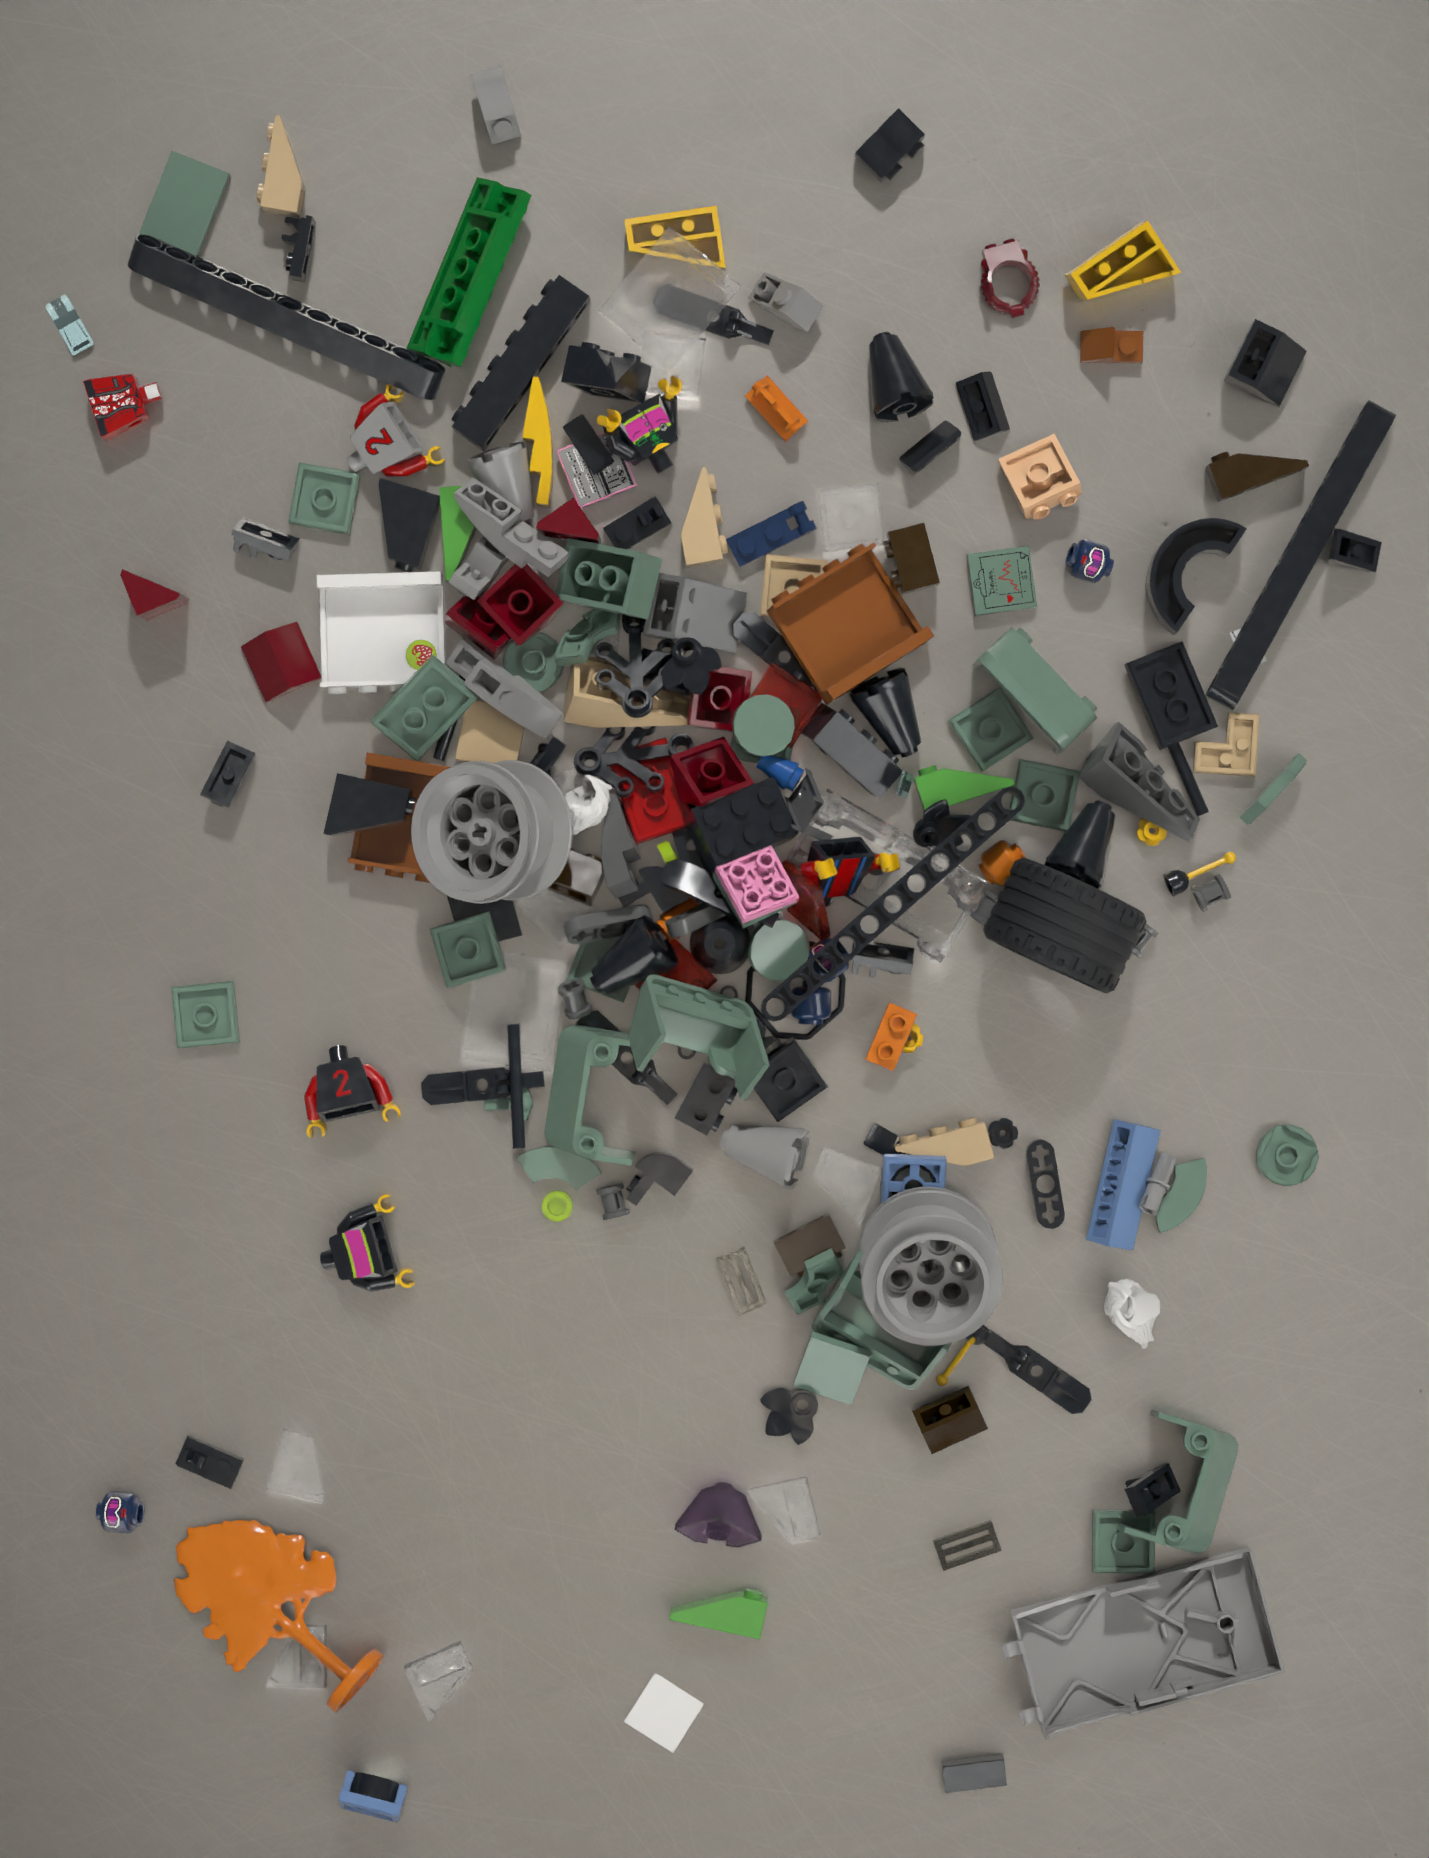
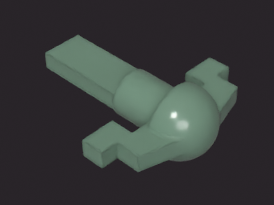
M528 1088L523 1089L524 1121L528 1120L530 1111L533 1108V1099ZM511 1098L484 1100V1110H511Z

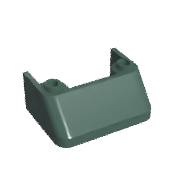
M1011 627L973 663V667L978 669L981 666L1053 741L1057 746L1053 751L1059 754L1097 719L1094 713L1097 707L1086 696L1080 698L1030 645L1033 640L1022 628L1016 631Z
M649 975L640 988L628 1035L637 1070L643 1072L661 1043H669L708 1054L713 1070L720 1075L734 1077L740 1099L746 1100L770 1066L753 1009L741 999L666 977Z
M570 1025L562 1030L558 1039L544 1131L545 1138L550 1145L582 1158L632 1166L635 1151L604 1147V1138L597 1129L581 1126L590 1066L607 1067L611 1065L617 1058L619 1045L631 1047L628 1037L629 1033L581 1025Z
M858 1251L845 1268L812 1324L813 1332L870 1350L871 1355L867 1364L869 1368L903 1388L915 1390L920 1387L948 1352L952 1343L938 1346L916 1345L902 1341L886 1332L871 1316L864 1302L861 1289L860 1271L856 1270L863 1253Z
M1151 1410L1150 1416L1186 1426L1183 1443L1190 1454L1201 1457L1198 1472L1184 1518L1175 1515L1162 1518L1158 1523L1155 1534L1118 1523L1116 1529L1126 1534L1192 1553L1204 1552L1212 1542L1238 1453V1443L1229 1433Z

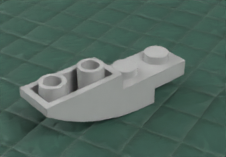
M471 478L454 492V499L473 525L495 548L520 568L529 563L549 577L567 561L568 551L520 519L521 509L476 478Z
M468 637L461 639L446 661L451 668L465 679L463 684L476 695L516 723L543 738H547L564 715L563 712L519 675L512 676Z

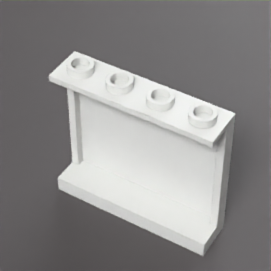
M441 571L317 575L320 602L322 671L320 687L328 689V694H346V688H359V693H377V687H389L390 692H397L417 671L406 660V650L416 640L429 641L436 649V658L446 665L444 589Z

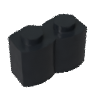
M898 108L855 152V157L880 182L886 177L891 181L902 170L903 167L900 165L902 160L908 155L914 158L925 146L921 142L925 134Z

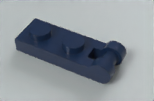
M800 501L726 539L740 568L817 529L814 521H810L805 512L807 507L804 501ZM794 517L799 527L791 531L786 521Z

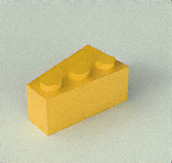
M717 205L624 219L628 248L631 252L726 268Z
M1147 220L1128 230L1064 276L1079 299L1084 301L1181 273V271Z

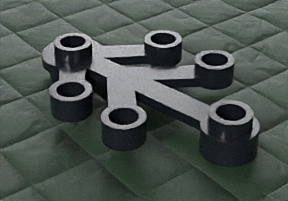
M622 615L623 630L629 634L630 663L615 652L613 646L607 642H602L596 646L595 655L598 662L611 664L630 679L631 689L615 679L614 673L609 669L598 671L596 682L601 690H611L622 699V708L628 716L641 718L651 712L653 708L652 698L665 687L662 680L663 667L660 668L658 676L644 689L643 679L663 660L668 661L672 658L675 643L669 639L661 640L657 645V649L642 662L641 633L644 631L646 619ZM638 623L639 625L631 626L630 624ZM666 647L672 649L669 652L662 651V649ZM602 651H609V652H610L608 655H601V654H600V652H602ZM604 677H608L611 679L608 682L601 681V679ZM636 702H640L643 704L640 706H633V704Z
M651 726L649 729L635 727L616 752L605 753L613 741L620 740L625 735V727H620L621 731L617 734L611 733L610 729L612 727H608L593 747L583 748L576 753L574 767L577 773L583 777L587 774L600 777L613 786L616 794L621 798H628L633 794V782L627 777L621 778L606 766L620 765L646 783L649 792L659 793L665 786L663 776L660 773L651 772L638 762L671 757V755L678 753L676 748L680 745L685 746L687 750L693 748V741L688 735L678 733L671 737L668 744L636 748L645 736L654 733L656 726ZM591 759L595 761V764L592 767H586L584 762ZM653 779L661 781L657 787H653L649 783ZM621 784H628L630 788L628 791L623 792L619 790V786Z

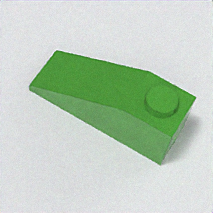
M462 486L439 487L445 578L447 582H449L453 573L461 567L477 529L453 497L454 492Z
M936 765L918 770L919 777L913 779L923 811L943 799H946L948 805L952 806L1015 785L1011 778L945 768L937 770Z
M746 1588L744 1592L736 1591L673 1607L670 1610L669 1620L760 1639L768 1598L763 1597V1592Z

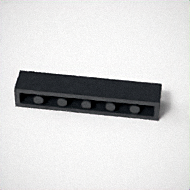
M558 275L555 281L550 279L545 284L540 293L543 295L541 301L537 306L532 304L523 316V320L526 322L519 331L516 329L512 331L505 342V345L508 346L502 356L497 354L487 367V370L490 371L483 382L481 380L476 382L469 393L472 397L466 407L461 405L451 419L454 422L452 425L453 430L483 452L530 388L532 378L538 377L591 302L589 295L561 275Z

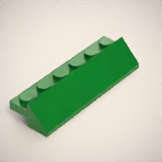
M477 177L406 347L407 349L447 366L461 367L463 360L467 356L475 331L479 327L487 302L491 298L499 273L503 269L506 256L515 240L521 220L527 211L531 194L524 190L503 186L497 181Z

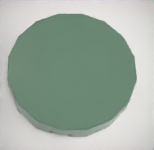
M542 632L537 633L521 646H518L512 639L506 647L503 657L504 669L512 676L519 675L538 692L546 691L554 686L562 676L564 666H557L554 661L558 647L557 641Z
M768 694L755 695L743 701L736 709L732 720L733 736L736 742L747 753L758 757L772 756L784 750L791 741L795 729L794 717L788 705L779 698Z
M778 918L773 928L761 923L750 937L748 949L750 963L761 976L774 981L785 980L808 960L809 941L806 933L796 923Z
M1290 1124L1277 1125L1266 1131L1259 1140L1256 1149V1161L1261 1173L1271 1182L1282 1186H1293L1306 1181L1315 1171L1319 1159L1317 1145L1313 1137L1303 1128Z

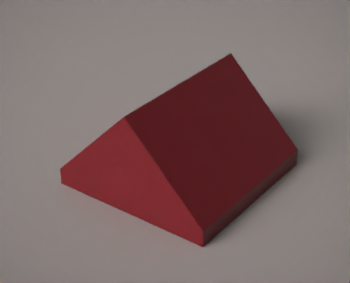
M574 497L537 522L536 530L546 537L562 540L570 538L601 544L599 533Z
M514 564L477 600L518 646H521L546 628L564 605V602L528 564L523 568Z
M124 569L121 571L120 576L135 613L146 621L185 606L189 601V598L174 590Z
M463 596L447 611L445 624L463 638L468 637L495 660L512 638L477 602L479 597L473 600L470 597Z
M298 622L265 631L241 646L266 703L322 679Z
M721 667L718 670L709 672V685L701 695L691 693L687 725L702 729L733 732L732 720L734 713L743 701L749 699L752 671Z
M724 736L671 755L670 757L679 800L701 807L755 784Z

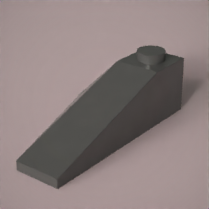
M1117 722L1086 758L1079 778L1102 798L1190 841L1194 836L1200 818L1179 790L1171 789L1162 777L1165 772L1160 765L1154 767L1146 757L1144 752L1147 751V748L1120 722Z

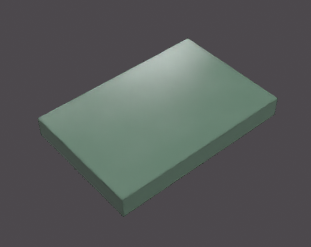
M171 151L139 234L150 235L199 256L231 175Z
M432 654L373 716L371 723L415 761H419L479 696L463 684L464 681Z

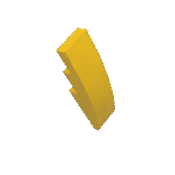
M533 377L522 438L525 442L534 443L529 471L533 475L541 476L536 504L538 507L550 509L553 485L552 433L549 412L539 377Z

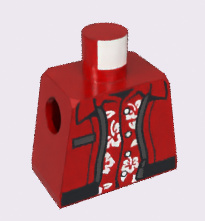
M134 374L83 381L100 436L105 441L111 440L149 420L150 415L146 404L162 400L157 382L140 387L138 378Z

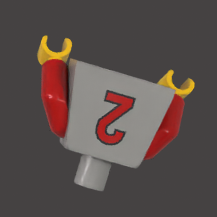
M390 384L386 385V393H379L361 406L354 424L355 431L350 436V441L357 451L347 457L349 466L355 472H359L367 466L373 474L382 472L387 477L409 476L426 469L428 464L435 467L440 466L445 458L440 461H434L431 458V453L441 448L434 446L430 448L427 455H422L425 452L424 447L395 404L403 400L404 391L395 396L391 395L389 392L395 387Z

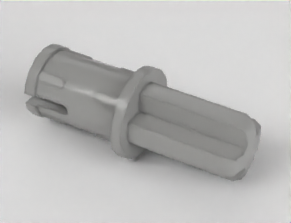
M1162 1153L1159 1157L1152 1177L1146 1179L1148 1184L1138 1206L1141 1211L1157 1215L1165 1192L1170 1189L1168 1181L1176 1163L1174 1156Z

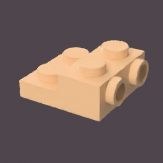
M1055 433L998 459L999 465L1025 519L1031 517L1034 520L1042 519L1050 513L1051 508L1059 504L1062 507L1071 506L1078 500V496L1082 494L1080 481Z

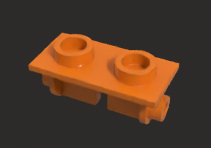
M768 375L762 380H758L745 395L747 400L785 442L808 422L805 416Z
M889 1002L865 1060L894 1071L917 1014Z

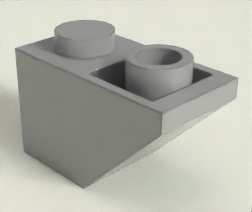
M763 273L748 297L751 302L777 318L806 332L809 331L823 308V305L802 287L767 273Z

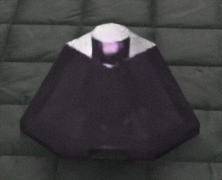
M719 1482L714 1486L701 1489L676 1522L674 1529L694 1542L707 1544L708 1538L716 1541L726 1540V1546L737 1548L759 1542L762 1539V1534L746 1496L726 1482Z

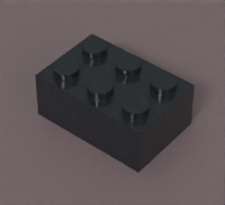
M774 777L746 787L712 803L692 808L683 817L703 866L710 873L715 871L716 866L769 845L775 848L790 842L799 834L791 826V824L795 825Z

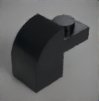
M648 866L638 870L644 880L640 884L636 880L638 890L618 899L622 906L626 907L651 892L662 913L690 897L680 891L664 886L660 878L663 867Z
M656 1152L646 1155L635 1165L644 1175L642 1177H639L637 1174L626 1187V1190L630 1192L626 1199L637 1206L654 1181L675 1196L693 1172V1168L669 1153Z

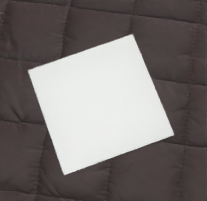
M654 1673L624 1722L674 1753L704 1703L659 1674Z

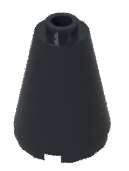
M882 332L875 335L873 341L869 344L873 411L877 421L896 422L899 421L897 415L907 413L908 418H911L926 411L934 403L933 392L898 335L891 334L890 332Z
M897 668L887 671L888 676L881 678L875 676L851 690L849 696L894 755L900 754L904 758L918 751L917 746L922 741L908 674L905 668Z
M1096 800L1094 803H1087L1046 857L1044 865L1097 889L1101 888L1104 882L1116 816L1111 811L1112 807L1099 800Z
M646 915L638 918L591 969L593 976L590 977V980L598 992L604 991L606 994H611L643 982L649 975H661L677 967L679 961L668 939H662L658 934L661 929L651 918Z
M728 916L715 920L691 933L690 951L692 957L702 969L710 973H731L740 968L748 958L750 944L747 927L743 928L739 921L731 920ZM720 937L726 941L724 949L718 950L714 947L716 938Z

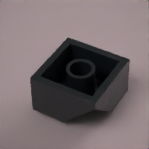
M582 342L581 347L569 345L561 382L591 396L643 403L652 367L641 362V356L623 353V357H615V353L602 350L597 344Z

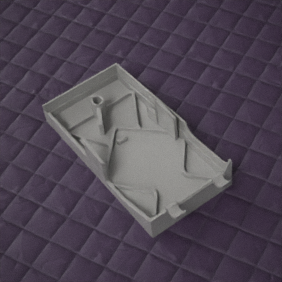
M1249 1547L1155 1571V1574H1143L1011 1609L1010 1613L1018 1640L1001 1646L1005 1660L1012 1656L1021 1655L1034 1706L1019 1712L1022 1726L1039 1721L1045 1740L1056 1733L1119 1715L1132 1716L1285 1673L1254 1555Z

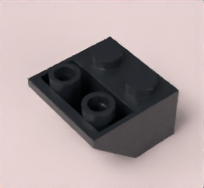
M1255 319L1250 325L1224 381L1280 407L1307 351L1284 332Z

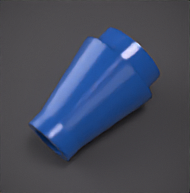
M774 755L761 757L756 766L769 778L774 777L777 785L783 790L787 788L792 792L805 771L799 767V763Z

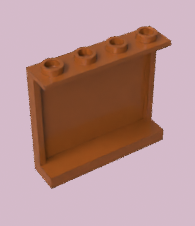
M874 542L867 547L863 543L847 552L849 558L841 563L838 559L828 563L822 568L824 573L817 578H814L812 574L796 584L799 589L791 594L787 590L781 592L771 599L773 605L766 611L826 705L934 637L928 626L922 629L899 591L894 588L892 580L872 551L876 547Z
M367 752L365 760L367 767L364 779L410 789L413 791L412 797L416 798L417 803L426 785L435 776L450 767ZM407 815V819L404 822L356 831L351 857L348 858L349 863L355 864L354 870L372 873L373 867L385 869V875L403 878L405 872L416 874L415 881L430 883L422 872L414 854L411 836L413 815Z

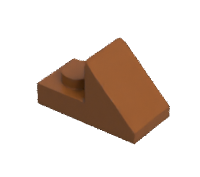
M1115 327L1083 330L1080 332V363L1142 364L1144 331L1115 330Z

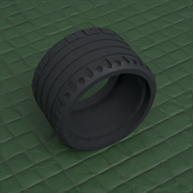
M1027 858L1014 861L1009 872L1010 876L1006 878L1003 891H1000L997 898L998 901L993 906L990 913L991 916L987 919L983 928L985 937L1002 947L1103 993L1114 991L1119 983L1120 974H1123L1126 968L1125 964L1133 953L1132 949L1139 940V934L1142 933L1147 922L1144 913L1112 895L1046 865Z

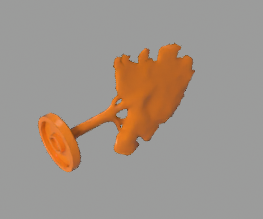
M224 1520L221 1524H211L206 1527H188L186 1530L188 1533L187 1538L176 1546L177 1561L185 1566L188 1577L184 1579L175 1578L173 1580L175 1582L176 1595L191 1613L196 1614L207 1606L211 1610V1624L203 1628V1634L205 1638L211 1640H219L225 1634L228 1651L223 1654L226 1665H231L234 1672H239L245 1669L247 1663L268 1644V1640L271 1637L275 1639L292 1638L299 1642L341 1680V1683L327 1701V1706L335 1713L341 1710L376 1671L383 1661L384 1655L377 1649H373L351 1669L307 1628L304 1622V1613L310 1600L332 1592L336 1586L337 1577L334 1559L328 1552L313 1550L311 1552V1560L306 1561L303 1555L305 1540L302 1535H285L283 1533L275 1535L270 1526L261 1525L256 1520H234L232 1522ZM286 1601L292 1602L295 1607L294 1621L290 1620L281 1611V1605ZM279 1625L282 1631L275 1630L273 1626Z

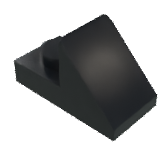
M1335 528L1328 564L1346 565L1366 572H1376L1382 542Z
M1169 1463L1125 1482L1127 1488L1124 1489L1137 1518L1146 1516L1181 1492Z

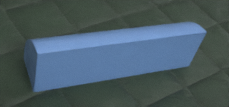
M1114 1119L1086 1240L1109 1247L1133 1250L1142 1213L1138 1206L1148 1184L1146 1179L1151 1174L1161 1130Z

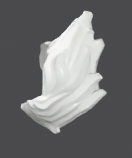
M587 774L583 777L582 786L565 794L572 817L573 835H577L588 827L597 825L606 816L610 802L609 790L612 789L610 784H606L602 780Z
M1128 1278L1109 1282V1289L1104 1303L1105 1315H1109L1111 1323L1115 1324L1126 1337H1131L1141 1345L1142 1349H1146L1148 1343L1154 1341L1151 1332L1155 1319L1161 1312L1159 1297L1154 1293H1148L1138 1283Z

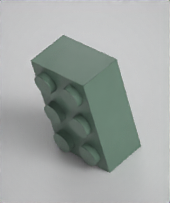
M568 538L565 550L569 552L567 561L561 566L555 594L563 602L648 620L662 559L638 551Z

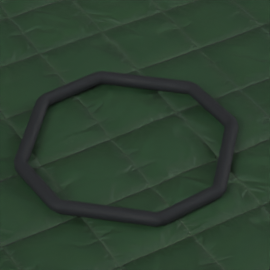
M809 941V947L816 944L813 941ZM751 966L747 971L745 1002L753 1009L756 1017L763 1022L774 1037L781 1039L793 1037L797 1040L811 1039L840 1014L844 1008L846 978L844 973L838 976L840 978L838 1007L831 1012L829 1018L823 1020V1024H818L807 1034L778 1032L752 1003L753 972L756 970Z

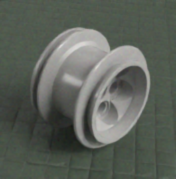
M505 760L495 763L470 761L442 771L426 785L414 809L411 836L416 860L422 872L433 886L449 897L481 904L500 899L512 901L528 899L540 894L551 886L567 863L572 846L573 826L570 809L563 792L557 783L542 769L518 760ZM494 795L496 796V805L494 804L493 800ZM516 814H517V816H518V824L516 823V819H515V818H516ZM514 845H515V847H516V854H515V855H514V852H513V847H514Z
M917 1187L902 1191L888 1198L869 1217L858 1246V1251L863 1253L858 1264L861 1274V1289L869 1313L886 1332L911 1344L938 1346L966 1338L978 1330L990 1318L1001 1297L1003 1269L997 1253V1243L993 1229L975 1204L961 1194L945 1188ZM915 1243L914 1247L910 1249H905L906 1247ZM957 1255L967 1256V1258L962 1262H956L953 1260V1258ZM928 1259H934V1260H930V1262H929L928 1265H927V1264H924V1262H923V1261H927ZM902 1269L906 1271L901 1277L892 1275L896 1270ZM948 1283L958 1284V1286L952 1290H947L944 1288V1286ZM919 1290L928 1292L923 1297L914 1296V1293Z

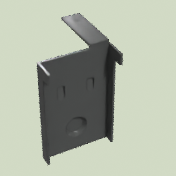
M805 768L806 776L789 798L784 796L795 825L791 824L793 829L817 840L832 839L833 835L809 825L824 805V801L811 770Z

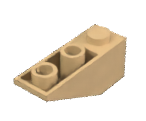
M275 114L274 123H269L267 130V141L271 142L269 154L264 153L262 172L266 173L264 184H259L256 200L266 213L300 218L305 185L284 121L280 115Z
M707 467L701 469L681 532L687 568L723 562L722 554L728 553L725 535L719 536L717 523H723L720 505H713L711 493L717 492L714 474L708 475Z
M976 1117L959 1121L960 1127L948 1130L946 1125L932 1128L929 1130L930 1135L918 1138L917 1133L900 1137V1143L894 1145L897 1152L911 1155L946 1156L947 1163L968 1166L995 1158L985 1122H977Z

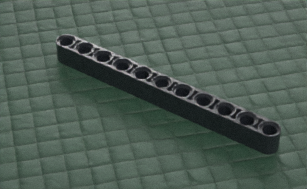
M145 234L136 235L127 264L132 271L426 400H434L436 398L446 370L440 363L160 239Z
M1370 400L1367 401L1206 692L1207 697L1234 710L1390 429L1396 414Z
M1011 786L998 792L769 993L761 1003L763 1016L770 1021H780L790 1014L1020 812L1025 803L1022 791ZM1010 793L1017 798L1018 804L1014 810H1008L1003 807L1001 799L1004 794ZM981 814H989L994 819V827L991 830H983L978 825V818ZM964 834L971 840L969 850L961 851L956 848L954 840L957 835ZM934 855H943L946 858L948 865L945 871L938 872L932 868L931 859ZM918 875L923 879L924 888L921 892H913L909 889L907 882L910 876ZM896 896L899 898L901 907L898 912L890 913L885 909L884 900L886 897ZM865 916H871L876 919L878 926L874 933L868 934L861 929L860 923ZM849 937L852 939L854 949L850 954L839 952L837 949L839 938ZM819 957L828 959L831 964L830 971L826 975L816 973L813 968L814 961ZM794 978H802L806 981L807 991L805 994L797 996L791 992L790 982ZM777 998L782 1001L784 1010L781 1015L771 1016L767 1012L766 1005L770 999Z

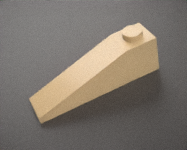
M588 657L587 663L571 665L564 699V722L592 728L687 725L690 698L662 689L652 698L653 708L648 715L641 718L630 717L624 712L620 697L611 690H601L597 686L596 674L602 669H609L614 673L615 679L631 689L630 679L621 672L612 669L613 666L611 664H602L594 657ZM604 677L601 679L602 682H608L611 680L608 677ZM643 683V689H644L648 684ZM636 702L633 704V706L643 705L640 702Z

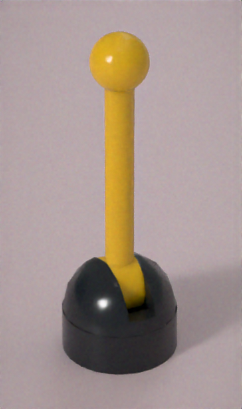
M1227 852L1223 858L1188 874L1180 870L1169 871L1163 874L1165 884L1170 894L1174 897L1183 893L1188 888L1190 879L1225 863L1233 864L1236 861V855L1233 852Z
M984 1324L966 1337V1343L945 1372L937 1376L936 1382L938 1385L945 1386L948 1383L949 1375L971 1345L983 1344L989 1338L992 1332Z

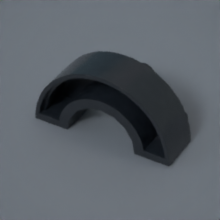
M1199 519L1175 530L1157 548L1147 571V597L1155 617L1172 635H1175L1180 630L1195 607L1186 598L1182 588V573L1186 563L1191 558L1200 554H1216L1226 558L1230 555L1247 528L1226 519Z

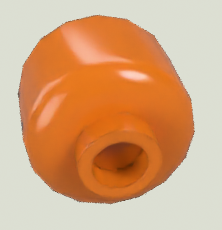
M1001 840L981 854L982 863L978 866L991 885L996 883L999 886H1004L1006 878L1010 876L1009 872L1014 861L1026 858L1017 843L1011 846L1007 841Z

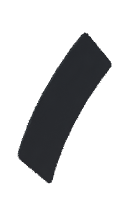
M583 414L563 426L564 431L594 475L614 463L613 458Z
M877 1123L872 1126L863 1143L883 1156L884 1154H906L897 1152L894 1148L895 1144L900 1143L899 1141L895 1143L898 1135Z

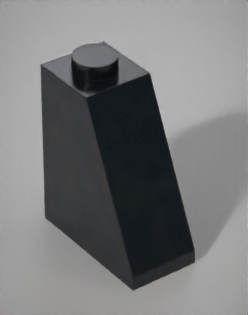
M380 478L379 492L388 558L395 562L394 568L406 572H412L413 568L421 570L439 512L440 496Z
M337 773L323 834L337 836L404 822L407 819V815H413L416 798L412 797L413 791Z

